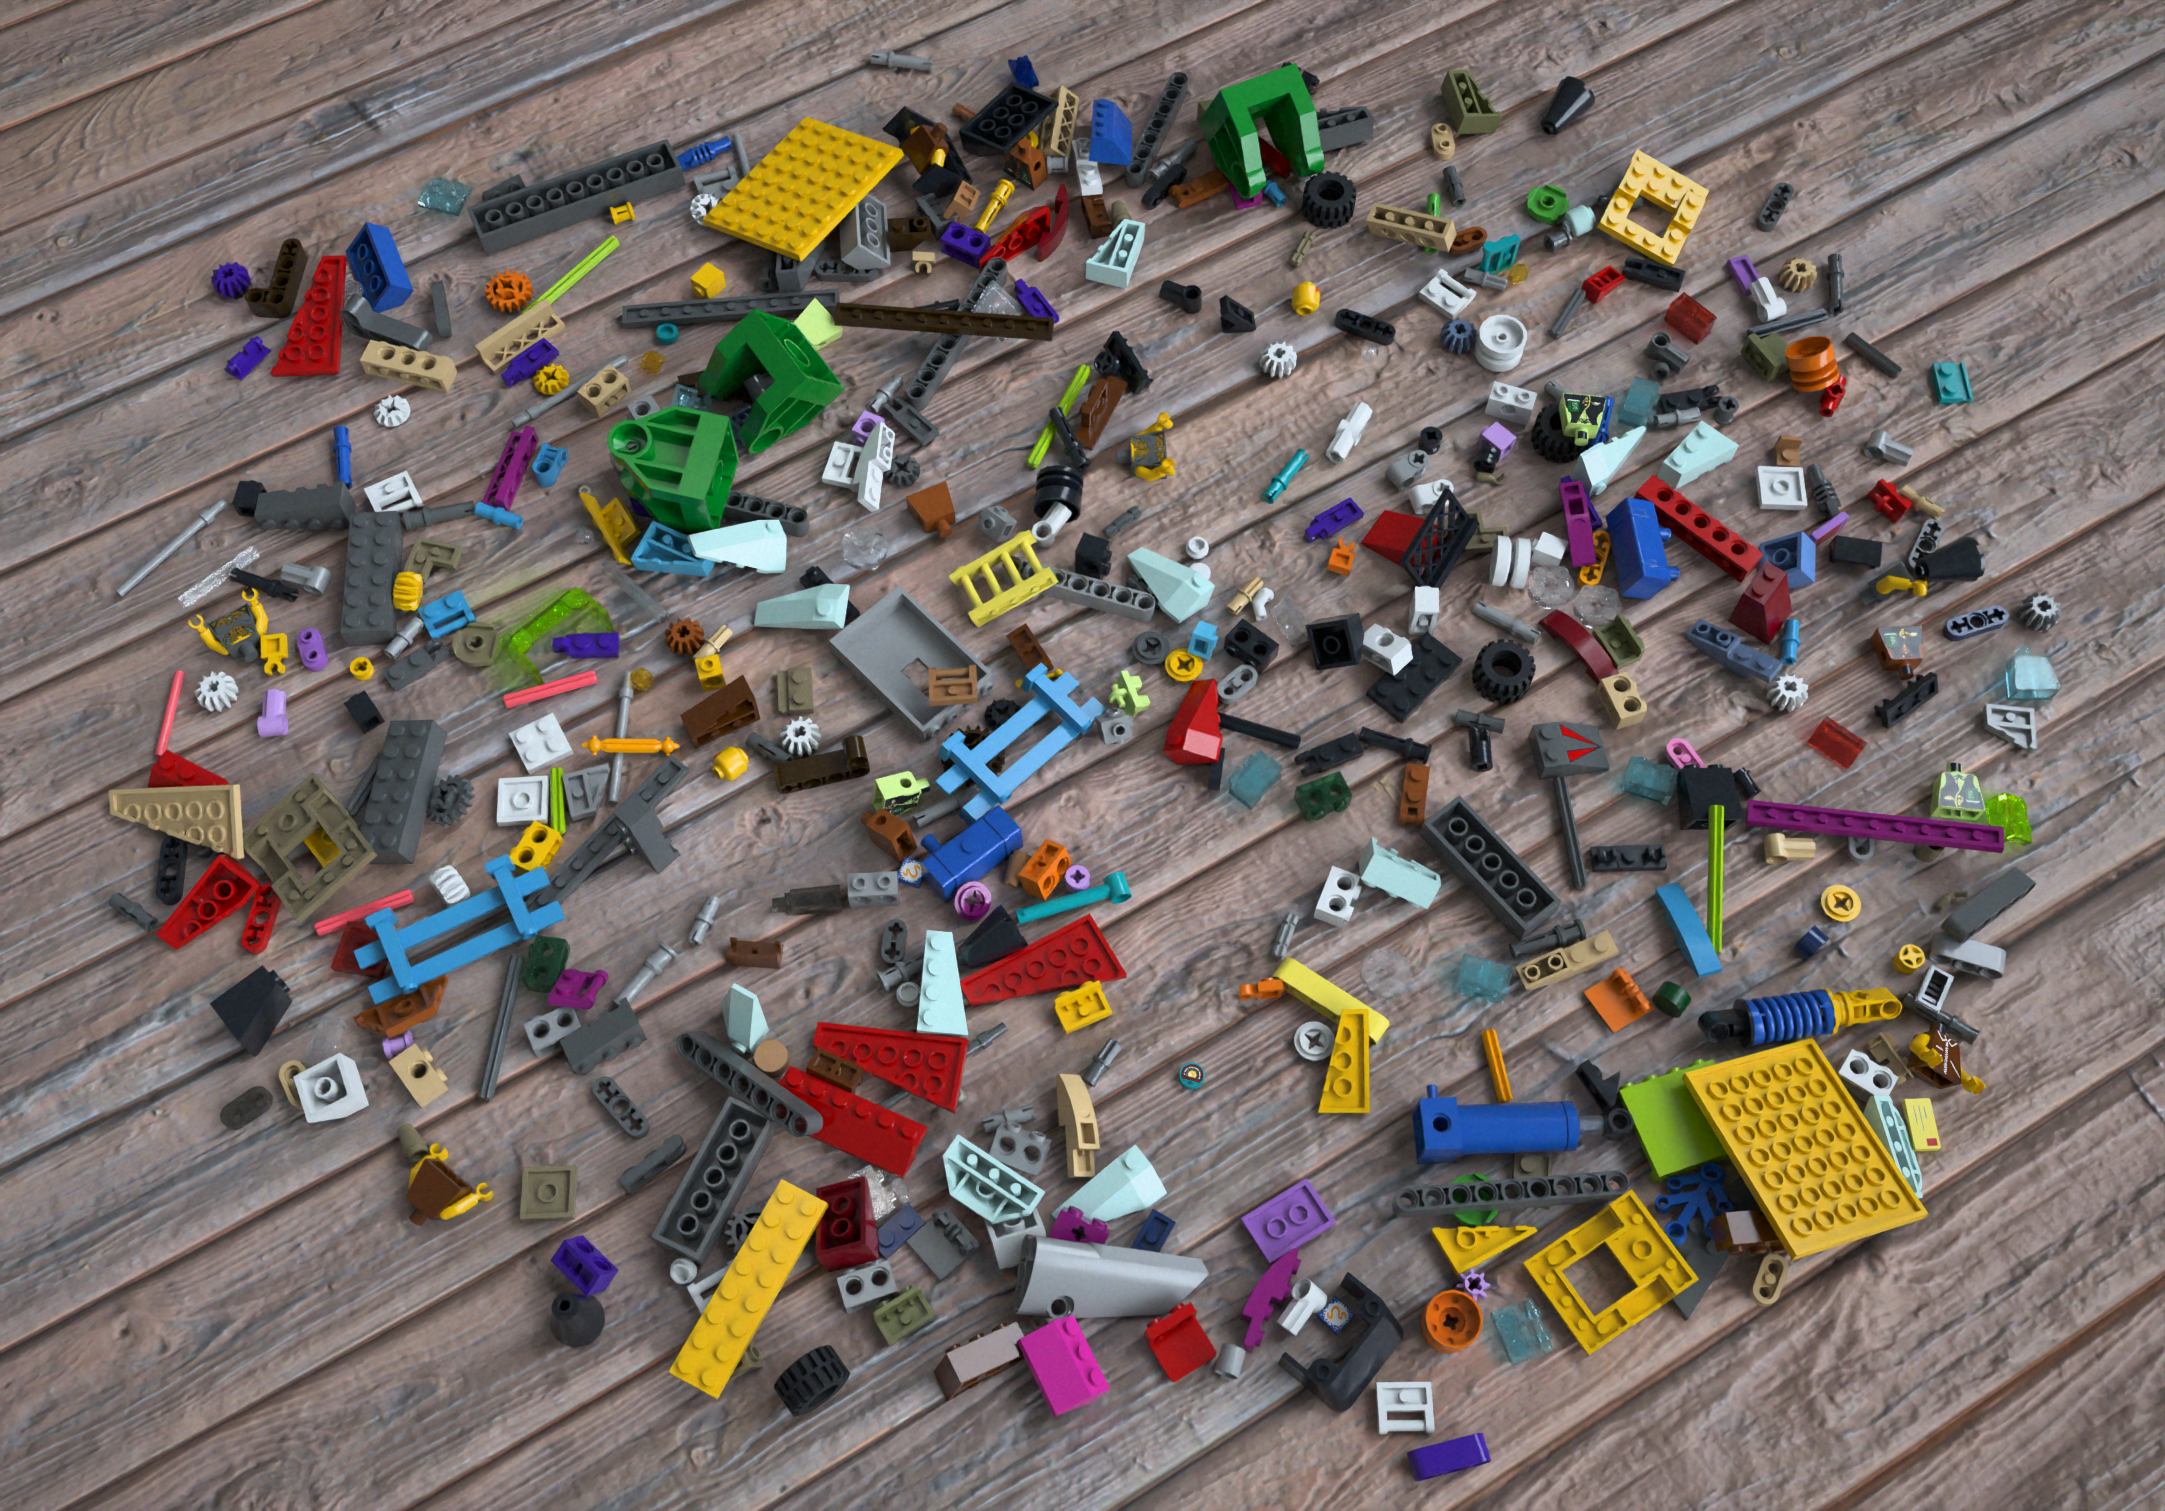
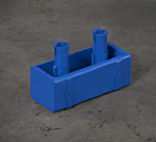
M1625 498L1605 516L1622 596L1649 600L1671 583V581H1676L1679 578V568L1668 566L1662 543L1667 542V540L1669 541L1671 530L1659 527L1653 502Z
M999 805L976 822L961 810L959 817L969 827L943 846L935 839L933 834H928L921 840V846L930 854V856L920 862L924 880L944 903L950 902L956 895L957 888L964 885L965 882L978 881L1004 860L1008 859L1013 850H1019L1023 847L1020 827Z

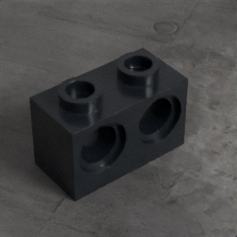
M1242 618L1225 636L1224 649L1230 656L1237 657L1244 662V665L1252 666L1257 673L1261 674L1277 657L1280 644ZM1236 640H1243V641H1245V642H1244V643H1240V642H1237ZM1255 653H1261L1263 656H1257Z

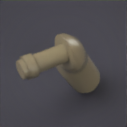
M1477 472L1475 474L1476 480L1487 481L1495 485H1500L1501 480L1507 477L1506 473H1502L1499 477L1489 472Z
M1952 890L1936 902L1935 908L1942 911L1951 901L1956 900L1957 897L1967 898L1969 894L1966 891L1956 892V890Z

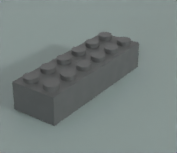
M397 511L351 513L341 622V635L349 647L390 644L396 637L398 609L395 608L393 603V587L398 573H401L404 524Z
M434 720L390 721L360 830L361 834L377 853V856L369 864L414 863L447 737V732Z
M1460 795L1423 823L1419 835L1519 941L1556 913L1562 901Z
M729 1096L653 1232L651 1238L655 1244L678 1256L689 1258L695 1264L703 1267L779 1125L756 1108Z

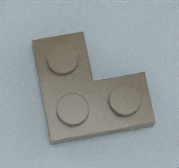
M1480 509L1465 510L1468 516L1476 518L1480 525L1464 549V554L1492 552L1495 537L1497 535L1508 536L1507 527L1484 528Z
M417 537L402 572L408 571L420 574L423 584H425L433 565L455 570L463 549L459 545Z

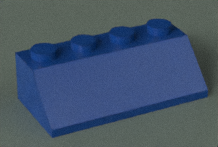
M1107 99L1094 100L1089 161L1131 166V121L1115 102H1110Z
M366 222L347 248L346 254L362 296L370 303L374 312L380 313L403 305L414 290L389 228Z

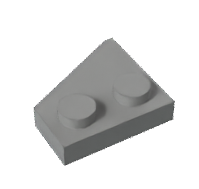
M1985 704L1983 707L1984 729L2029 753H2034L2037 750L2033 708Z
M608 763L562 775L573 821L597 815L610 774Z

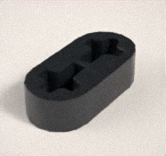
M1221 748L1218 762H1211L1208 782L1209 790L1220 791L1225 748Z

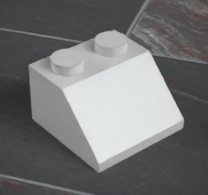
M341 1053L294 1076L305 1117L309 1123L345 1118L369 1106L355 1061Z
M1037 1208L1029 1216L996 1225L984 1219L999 1269L1012 1268L1019 1264L1022 1243L1026 1234L1047 1237Z

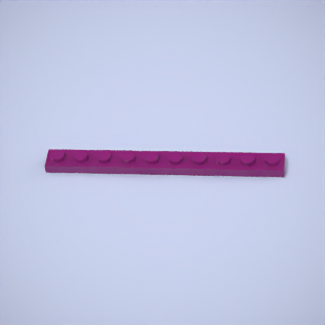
M1748 800L1746 825L1995 853H2002L2004 850V827Z

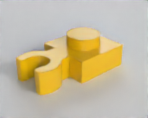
M279 633L260 636L261 658L267 661L264 666L265 673L272 676L273 667L278 666V672L284 674L285 665L281 662V659L288 658L287 635Z

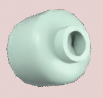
M1580 205L1565 213V221L1562 224L1573 236L1577 237L1592 230L1596 218L1590 207L1587 208L1584 205Z

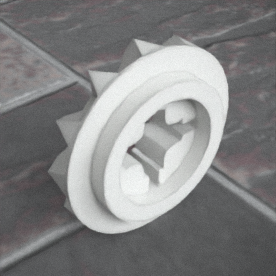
M704 192L696 196L690 206L693 218L703 226H705L703 218L707 214L706 209L703 207L709 203L710 210H712L719 203V199L713 197L712 194H704Z
M389 395L385 400L380 399V403L375 405V412L373 413L379 424L394 427L407 420L410 415V406L406 399H402L399 395L396 397ZM393 407H395L396 411L392 410L390 413H388L387 409H392Z
M1307 1022L1298 1028L1294 1036L1296 1051L1299 1052L1303 1059L1306 1058L1312 1062L1324 1060L1332 1053L1335 1038L1332 1031L1326 1025L1320 1022ZM1320 1035L1318 1041L1320 1046L1315 1045L1309 1049L1310 1041L1307 1038L1314 1039Z

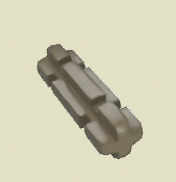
M1304 232L1302 239H1300L1294 250L1295 253L1290 257V265L1295 267L1301 265L1302 259H1304L1310 245L1314 241L1315 234L1313 232Z

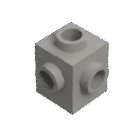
M1001 506L988 507L980 513L978 517L979 522L976 527L982 531L984 537L1000 542L1008 540L1017 520L1008 515V511Z
M1112 708L1107 710L1105 714L1095 716L1100 739L1105 745L1111 743L1121 744L1126 742L1128 738L1133 737L1131 731L1134 728L1133 719L1123 709Z

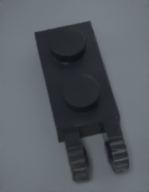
M1634 257L1626 259V266L1622 270V275L1628 280L1641 281L1675 292H1679L1685 275L1684 270Z
M1709 385L1703 389L1698 388L1659 395L1658 401L1663 414L1673 412L1672 410L1675 409L1680 411L1698 407L1700 412L1718 407V403L1723 397L1714 396L1720 392L1718 385Z
M1352 732L1300 753L1294 760L1296 764H1302L1313 759L1315 763L1305 766L1301 770L1302 775L1307 777L1359 758L1363 755L1364 751Z

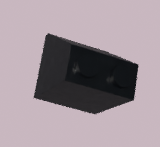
M1696 764L1683 766L1684 768L1676 773L1680 830H1709V806L1722 805L1724 807V830H1729L1743 820V813L1731 768H1723L1721 764L1707 766L1708 768H1699Z
M262 965L212 1001L210 1005L237 1041L256 1057L293 1000L287 994L291 989L284 980L280 978L274 969L269 972Z

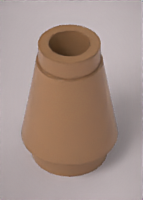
M1013 850V853L1009 855L1003 882L1005 885L1017 888L1021 882L1018 874L1031 859L1029 854Z

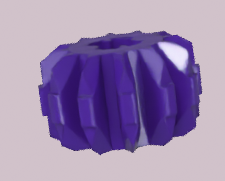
M227 262L224 266L219 264V269L213 270V276H211V282L215 291L219 295L224 296L225 299L229 296L235 299L238 294L243 296V291L249 290L251 279L246 268L240 266L237 262L233 264Z

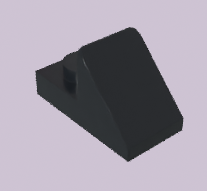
M1227 295L1219 299L1223 333L1253 332L1256 330L1254 312Z
M1588 1059L1579 1065L1575 1073L1603 1113H1609L1616 1102L1620 1071L1603 1080L1600 1069L1596 1065H1592Z

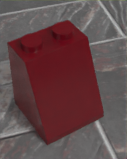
M1765 561L1743 592L1728 622L1769 645L1792 612L1787 573Z

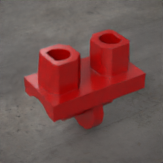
M1880 479L1875 487L1866 495L1875 504L1873 509L1876 512L1882 511L1894 524L1899 522L1912 505L1907 498H1902L1896 492V487L1891 482L1887 483L1884 479Z

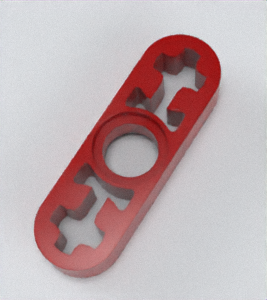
M272 883L263 884L258 888L245 925L241 944L250 954H259L266 949L281 905V899L271 887ZM272 892L274 896L269 897L267 901L265 899V895H270V893ZM262 913L268 914V919L265 923L256 924L258 915ZM257 937L260 941L254 943L252 946L249 942L255 941Z

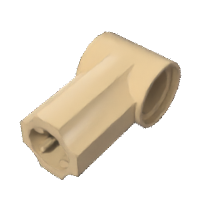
M1772 833L1763 837L1765 861L1769 864H1781L1788 860L1812 861L1815 858L1816 847L1812 838H1786L1784 834Z

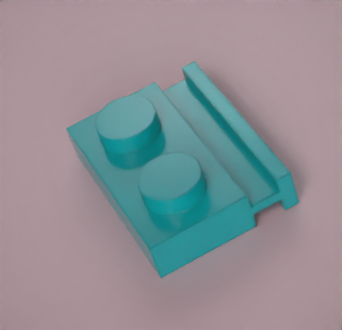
M1955 362L1932 364L1930 370L1939 404L1961 403V401L1970 403L1972 401L1973 395L1965 362L1955 364Z

